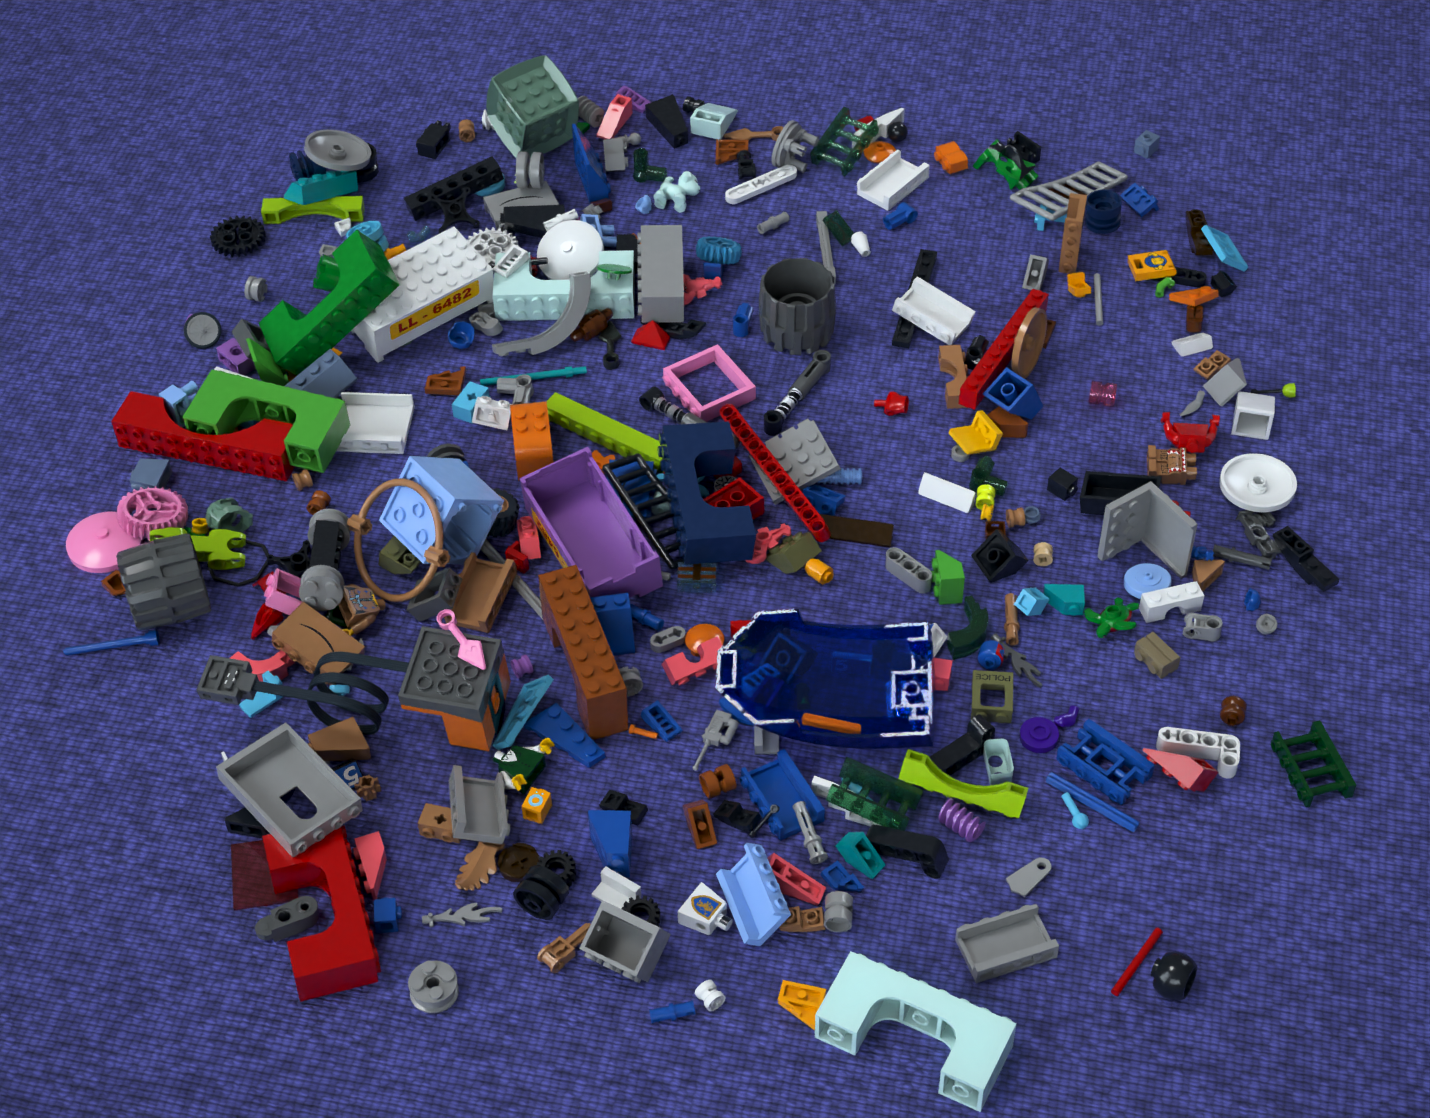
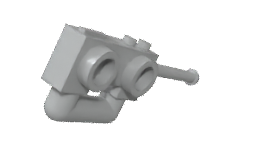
M716 710L708 728L705 729V734L702 735L705 745L695 765L692 767L694 771L698 770V766L708 746H719L720 743L728 745L731 742L739 725L737 720L732 719V714ZM728 727L725 735H722L721 731Z

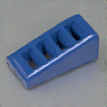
M658 700L641 712L640 717L666 742L683 731ZM665 723L668 724V725H667L666 727H664V728L661 727V726L664 725ZM670 728L674 729V731H672L671 733H666V731Z

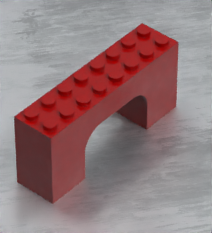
M345 825L337 830H333L321 841L314 843L303 853H299L295 857H292L271 834L262 836L275 894L304 887L321 888L330 897L335 917L332 925L327 930L287 941L300 1002L378 982L377 973L381 972L379 956L374 945L372 929L370 930L369 917L365 910L363 894L360 891L359 878L356 876L355 863L351 856L350 844L347 841Z

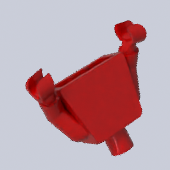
M1170 412L1162 413L1161 423H1164L1166 439L1174 444L1176 449L1186 448V452L1203 453L1205 452V447L1210 446L1216 438L1217 426H1219L1220 420L1219 415L1212 414L1213 419H1210L1211 426L1208 429V424L1173 423L1172 426L1170 423Z

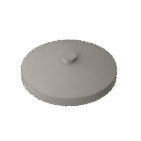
M319 130L308 135L305 140L304 151L313 162L325 168L337 171H355L364 168L370 162L371 149L369 145L351 133L340 130Z

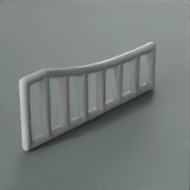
M1098 161L1067 177L1023 188L1010 195V200L1054 221L1067 214L1069 200L1049 189L1053 188L1067 196L1070 193L1078 194L1062 186L1067 184L1088 196L1096 190H1092L1074 180L1078 179L1096 188V190H1110L1126 181L1128 176ZM1099 168V169H1101V170H1103V171H1105V172H1107V173H1109V174H1111V175H1113V176H1115V177H1117V178H1116V179H1113V178H1111V177H1109V176H1107V175H1105V174H1103V173L1097 171L1096 169ZM1090 174V175H1092V176H1094V177H1096V178H1098V179H1100V180L1106 182L1107 184L1104 185V184H1102V183H1100V182H1098V181H1096V180H1094V179H1092V178H1089V177H1087V176H1085V175ZM1039 192L1065 205V207L1062 208L1035 193ZM1022 196H1025V197H1027V198H1029V199H1031V200H1033V201H1035V202H1037V203H1039V204H1041V205H1043V206H1045V207H1047V208H1049V209L1055 211V213L1052 214V213H1050V212H1048V211H1046V210H1044V209H1042V208H1040V207H1038V206H1036V205H1034V204H1032V203H1030V202L1024 200V199L1021 198V197H1022Z

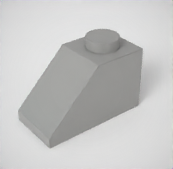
M1030 254L1023 289H1041L1049 264L1048 258Z

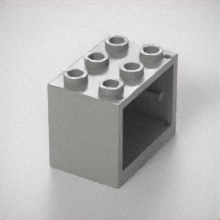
M602 900L579 949L585 952L584 957L601 965L604 961L603 966L619 974L623 970L622 975L635 982L640 983L641 979L648 982L671 934Z

